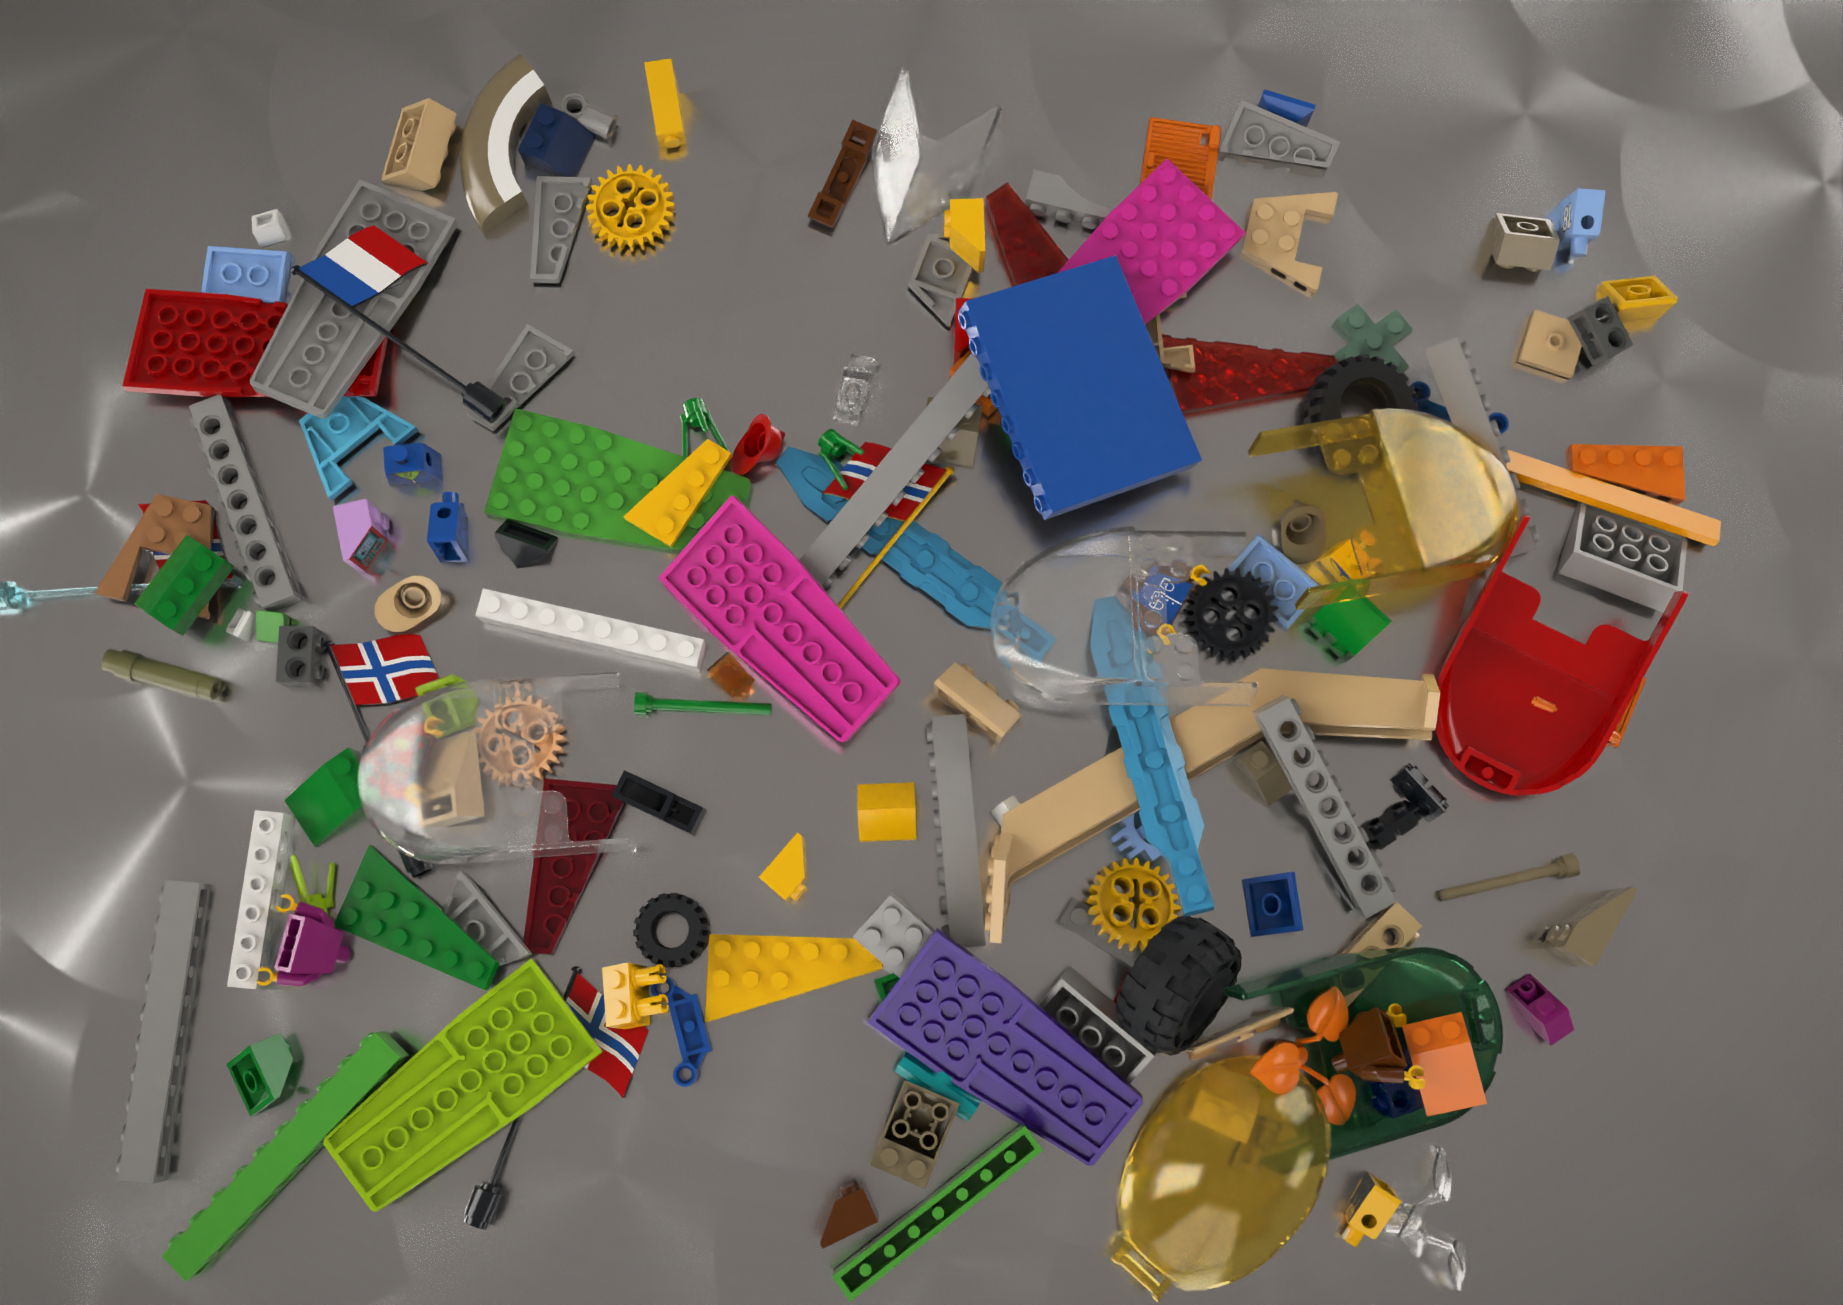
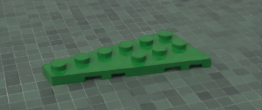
M369 845L336 917L335 927L480 989L488 990L500 962L463 931L462 927L449 918L416 884L408 880L392 862H389L380 854L381 852L375 846Z

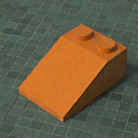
M1462 1012L1402 1025L1412 1065H1418L1424 1070V1076H1416V1079L1421 1078L1425 1080V1087L1419 1090L1427 1117L1487 1104Z

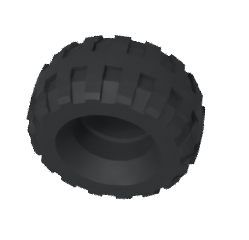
M1180 916L1167 923L1147 943L1146 948L1139 954L1123 981L1122 989L1117 997L1116 1014L1122 1022L1125 1031L1156 1053H1165L1171 1056L1188 1049L1213 1022L1217 1013L1228 999V995L1234 987L1238 973L1241 970L1242 956L1240 950L1235 946L1234 940L1201 917Z

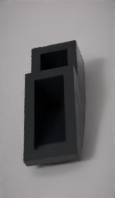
M625 770L612 794V797L695 836L707 811L705 808Z

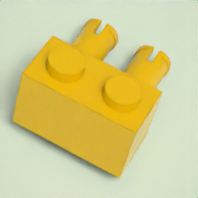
M623 963L602 968L606 1027L626 1030L650 1025V1015L668 1012L669 1006H662V1004L668 1003V998L665 994L653 997L648 996V985L666 982V976L659 975L666 973V969L662 964L646 968V966Z

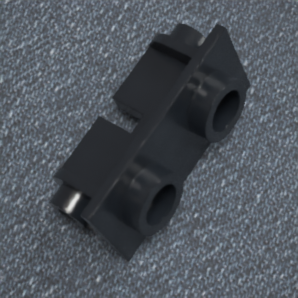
M1408 763L1401 769V772L1390 779L1399 792L1412 804L1420 808L1417 811L1428 822L1445 813L1449 807L1446 803V797L1433 785L1428 789L1424 787L1429 780L1416 765L1412 766Z
M1404 800L1393 804L1389 811L1382 816L1371 819L1363 829L1368 838L1371 839L1368 841V844L1372 850H1383L1386 846L1397 840L1393 832L1395 828L1399 835L1402 836L1418 826V821L1422 819L1417 812L1420 808Z

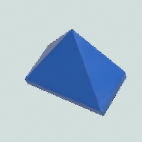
M1265 89L1258 104V107L1300 125L1310 121L1316 106L1315 104Z

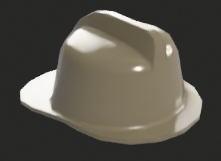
M1294 500V505L1287 508L1281 518L1282 549L1284 555L1292 562L1305 564L1313 561L1321 554L1326 542L1324 512L1319 507L1301 503L1299 500Z

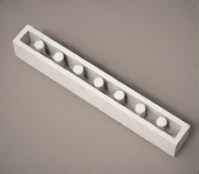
M484 588L475 615L485 623L696 672H701L707 649L704 639Z

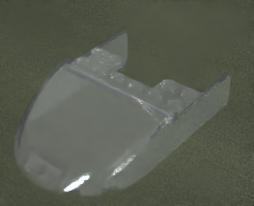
M1134 525L1095 531L1058 543L1022 563L1000 586L993 602L990 619L991 638L996 654L1007 667L1008 673L1025 688L1029 687L1042 694L1041 697L1055 702L1078 705L1251 706L1259 690L1258 682H1205L1201 680L1198 646L1195 639L1188 634L1168 633L1165 583H1184L1189 580L1193 570L1192 557L1238 558L1243 550L1247 534L1246 532L1143 531L1135 530Z
M619 672L501 679L499 676L477 679L428 692L400 706L389 714L375 729L361 757L358 772L359 796L370 824L378 835L395 850L416 860L435 864H458L628 851L629 838L571 841L568 834V815L565 797L557 791L536 792L533 735L554 733L561 726V692L620 688Z

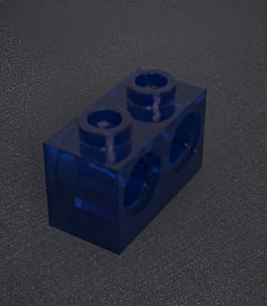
M1402 1048L1407 1067L1403 1069L1408 1071L1413 1066L1409 1050ZM1368 1081L1373 1091L1372 1103L1381 1115L1395 1119L1424 1108L1420 1090L1411 1088L1408 1081H1404L1403 1084ZM1397 1092L1396 1100L1393 1102V1096Z

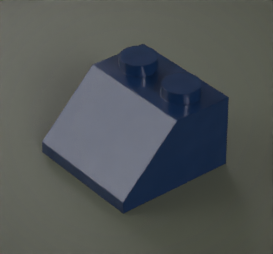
M540 103L518 151L524 164L556 177H577L595 139V135L565 112Z

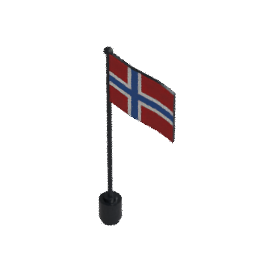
M394 635L356 644L334 645L332 641H326L323 644L329 653L365 742L369 745H373L357 706L389 704L419 697L415 689L417 686L439 679L421 635ZM388 794L405 835L400 839L401 843L397 846L407 873H411L413 878H417L432 872L435 869L433 865L435 860L425 836L410 833L397 800Z
M574 966L571 968L573 973L563 999L603 1050L599 1056L584 1068L604 1079L623 1098L649 1030L646 1026L626 1030L606 1027L604 995L579 974H582V969L579 966ZM522 1116L512 1123L490 1181H483L481 1186H474L464 1211L466 1215L464 1223L486 1230L488 1224L493 1222L503 1194L498 1192L500 1187L495 1185V1182Z

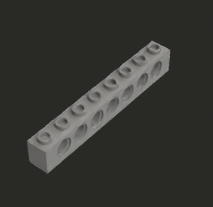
M215 395L190 405L189 408L192 416L189 417L193 429L199 433L201 441H198L199 448L210 463L207 466L208 473L214 482L216 481L219 488L216 491L217 498L223 507L225 506L228 513L225 516L226 523L232 532L234 531L237 540L234 541V545L238 554L241 557L243 556L246 566L243 567V570L249 582H252L255 591L252 592L255 603L258 607L275 612L303 601L231 402L222 395ZM220 425L219 431L212 434L214 427ZM225 450H229L228 456L221 459L222 453ZM238 474L237 481L230 484L232 476ZM247 499V505L239 509L240 502ZM257 524L256 530L252 534H248L249 527ZM266 549L265 556L257 560L258 552ZM275 574L274 582L266 585L268 576Z
M1281 695L1252 711L1357 912L1367 919L1396 903L1397 901L1392 894L1396 892L1395 887L1387 876L1383 877L1379 869L1382 867V863L1374 851L1370 852L1366 844L1369 838L1361 826L1357 827L1352 818L1356 816L1355 811L1347 800L1343 801L1339 793L1342 791V787L1338 779L1334 775L1330 776L1326 769L1329 762L1321 750H1316L1312 742L1315 740L1314 733L1308 724L1303 725L1299 717L1302 711L1296 700H1290L1289 697ZM1286 721H1290L1292 731L1289 735L1282 736L1280 732L1281 725ZM1299 747H1304L1305 757L1301 761L1296 762L1294 759L1295 750ZM1317 772L1319 776L1318 783L1315 786L1309 787L1307 783L1309 775ZM1331 798L1332 807L1327 812H1322L1321 803L1325 799ZM1339 824H1344V834L1340 837H1335V828ZM1358 849V858L1354 862H1349L1348 854L1350 851ZM1371 874V884L1367 887H1362L1361 881L1363 877Z

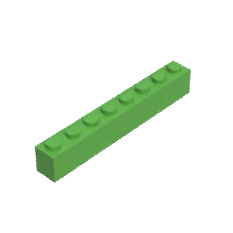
M1024 1124L1018 1126L835 1269L832 1278L851 1302L1040 1154L1043 1149Z

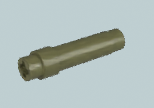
M108 649L102 658V670L114 673L116 677L122 679L138 680L214 700L218 696L221 688L220 678L149 659L142 654L132 651Z

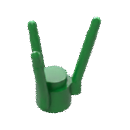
M701 398L687 400L683 404L684 414L680 415L682 422L683 460L688 457L689 451L688 424H691L693 427L701 426L703 432L707 433L708 423L718 444L729 451L711 417L710 411L706 409L704 400Z
M828 429L818 440V446L822 448L818 454L826 461L838 483L846 491L848 486L830 456L838 458L845 451L851 456H854L856 452L862 455L864 450L842 437L834 429Z

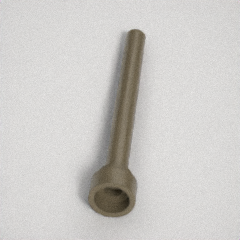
M1570 853L1561 855L1553 864L1442 889L1439 895L1442 901H1447L1557 874L1560 877H1575L1580 875V866L1576 856Z

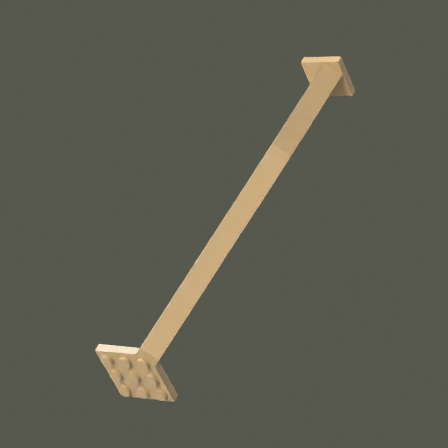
M1260 668L1170 719V724L1176 743L1180 746L1184 757V769L1189 782L1264 739L1265 736L1252 711L1281 695L1289 697L1290 700H1296L1302 711L1299 717L1303 725L1308 724L1314 735L1431 741L1432 731L1436 729L1440 690L1434 674H1422L1421 681ZM1286 721L1281 725L1280 732L1281 734H1290L1292 724L1290 721ZM1122 747L1003 814L1001 834L995 835L991 858H989L988 862L990 885L987 887L986 903H989L985 918V931H990L989 942L1002 943L1010 908L1011 885L1015 881L1140 810L1132 779H1129L1127 775Z

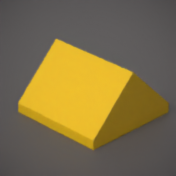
M1656 276L1601 282L1603 298L1609 296L1621 321L1661 317L1677 303L1678 297Z
M914 782L857 784L859 842L917 840Z

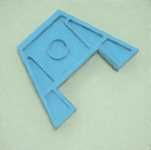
M343 396L329 417L325 419L307 413L299 420L325 491L331 501L353 484L336 463L378 429H381L394 445L403 444L419 431L416 426L362 396Z

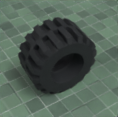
M663 893L658 895L659 897L651 898L647 901L648 904L645 907L642 906L639 912L641 913L634 921L636 930H633V936L637 939V942H635L637 948L642 951L641 954L645 958H648L656 965L680 967L692 963L691 961L697 959L701 955L702 950L706 949L708 945L706 942L710 934L708 926L710 922L709 918L705 915V910L695 900L678 893ZM668 913L682 915L687 920L689 926L686 940L675 948L663 946L658 941L656 935V927L659 920Z

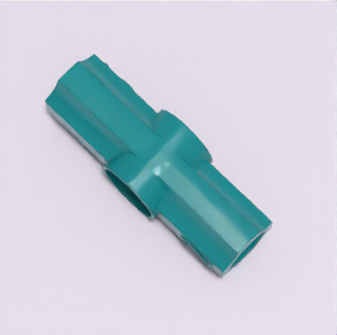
M906 1052L894 1070L909 1082L960 1103L955 1115L967 1122L981 1103L980 1099L952 1083V1077L945 1072L936 1073L909 1052Z

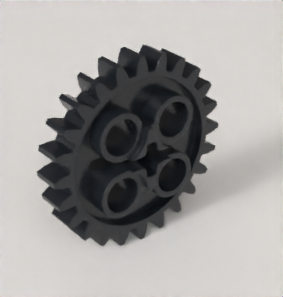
M1225 568L1224 576L1222 577L1216 571L1213 572L1214 580L1212 581L1207 577H1203L1207 581L1205 587L1195 585L1194 588L1199 594L1189 595V599L1195 604L1186 606V610L1193 612V615L1186 617V621L1194 622V625L1188 631L1189 633L1198 632L1194 642L1203 640L1205 642L1202 648L1203 651L1211 646L1213 647L1212 656L1215 657L1219 651H1223V658L1226 660L1229 652H1233L1235 659L1238 660L1240 651H1243L1249 657L1250 647L1257 651L1261 650L1258 643L1259 640L1264 643L1269 642L1265 633L1275 632V629L1269 626V623L1278 621V618L1271 616L1272 612L1278 610V606H1270L1269 604L1275 599V595L1266 596L1265 594L1270 586L1266 585L1262 588L1258 586L1261 577L1252 581L1250 580L1251 571H1248L1242 577L1240 576V568L1236 569L1234 575H1230L1228 568ZM1226 587H1231L1236 591L1237 598L1234 601H1226L1223 599L1221 591ZM1211 598H1216L1228 610L1236 608L1238 610L1236 613L1237 617L1250 624L1252 630L1246 629L1235 618L1226 619L1227 612L1215 605ZM1249 604L1257 606L1259 616L1254 619L1248 618L1244 613V607ZM1209 609L1216 610L1220 616L1219 621L1214 624L1206 622L1204 612ZM1235 626L1241 630L1242 637L1240 640L1232 641L1227 637L1226 630L1229 627Z

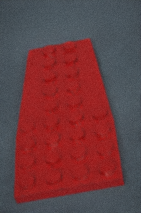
M145 289L122 387L127 392L213 397L215 395H222L223 397H269L255 391L250 384V379L288 304L277 301L274 304L263 303L261 299L229 294ZM387 337L381 342L344 396L377 395Z

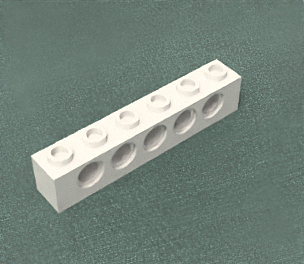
M259 810L254 812L227 987L247 989L269 988V984L262 986L256 980L266 981L270 978V974L267 971H257V969L262 966L272 969L280 912L276 910L275 906L281 907L282 904L280 896L283 895L295 820L293 815Z

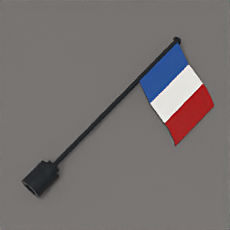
M375 225L352 234L327 254L301 267L299 265L292 266L291 273L293 275L297 274L463 390L461 394L463 397L462 404L489 423H494L503 413L507 401L479 381L465 386L354 308L381 294L407 273L428 264V262Z

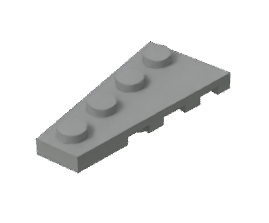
M1240 100L1218 152L1329 168L1340 142Z

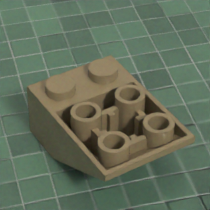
M904 1080L870 1165L925 1189L960 1103Z

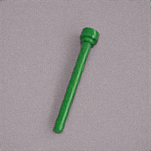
M635 692L634 714L647 715V712H653V709L772 714L771 703L654 698L653 695H648V692Z

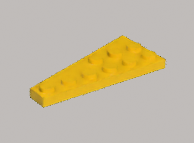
M709 934L705 1023L883 969V963L854 938Z

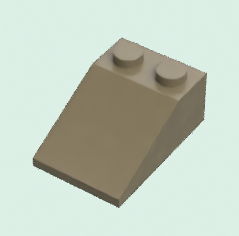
M1626 887L1610 890L1558 923V925L1552 926L1546 936L1548 942L1545 949L1574 967L1596 966L1638 889Z

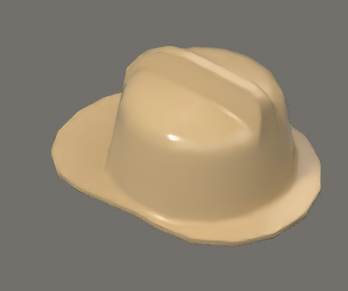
M413 575L401 580L378 597L375 604V617L378 623L384 629L392 632H403L414 627L438 610L441 603L439 587L432 579L420 575Z

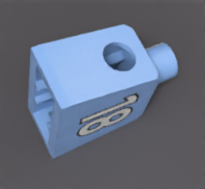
M1577 188L1560 201V242L1571 243V257H1586L1588 243L1599 237L1605 190Z

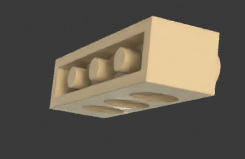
M1398 902L1390 905L1374 918L1312 986L1320 994L1331 986H1336L1343 994L1350 1011L1361 1000L1358 995L1365 988L1371 989L1381 978L1378 975L1385 966L1390 968L1400 958L1398 952L1404 946H1411L1420 935L1417 931L1422 925ZM1386 929L1391 930L1394 934V941L1391 945H1387L1383 940V933ZM1367 950L1372 951L1375 956V961L1371 966L1366 965L1363 960V955ZM1347 971H1351L1356 979L1355 984L1350 988L1345 985L1343 980L1344 974Z

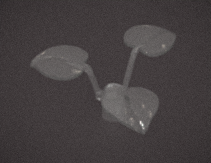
M1436 1146L1438 1152L1435 1157L1432 1173L1433 1185L1436 1191L1435 1196L1415 1204H1404L1403 1209H1396L1385 1225L1384 1230L1386 1233L1397 1234V1237L1408 1246L1415 1257L1423 1256L1426 1242L1444 1247L1449 1253L1447 1265L1450 1279L1455 1291L1461 1293L1467 1269V1257L1463 1243L1460 1240H1454L1452 1246L1450 1243L1426 1236L1425 1212L1423 1207L1439 1203L1441 1200L1448 1203L1453 1191V1171L1450 1161L1444 1150L1440 1146Z

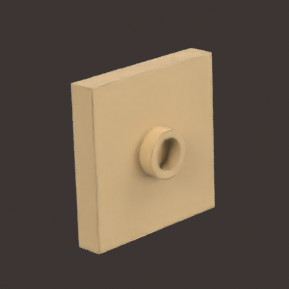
M1534 310L1529 320L1517 362L1570 379L1574 374L1582 345L1569 320Z

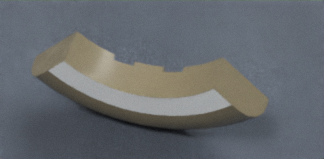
M518 54L506 63L482 89L471 108L462 134L460 148L462 187L472 216L483 234L528 206L523 192L518 185L514 169V160L520 139L519 134L524 124H527L536 113L540 103L545 105L550 101V97L541 79L521 54Z

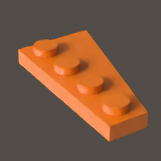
M1571 444L1568 447L1570 471L1603 482L1607 481L1618 484L1622 488H1634L1647 492L1646 494L1656 497L1664 496L1680 503L1685 501L1683 446Z

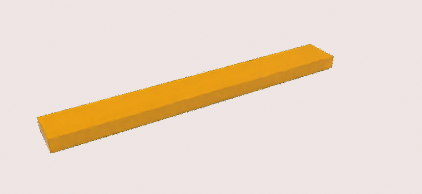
M1507 449L1511 462L1506 463L1509 474L1515 472L1520 482L1715 547L1720 541V520Z

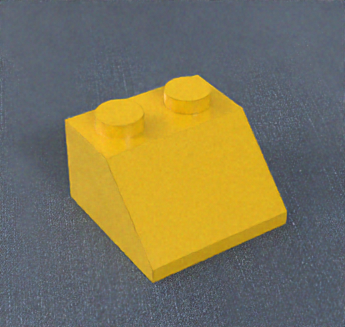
M983 198L950 199L949 210H944V238H949L950 248L978 273L984 271L986 252Z
M798 832L759 876L764 883L788 903L792 899L797 902L808 889L804 886L808 882L806 844L804 838Z

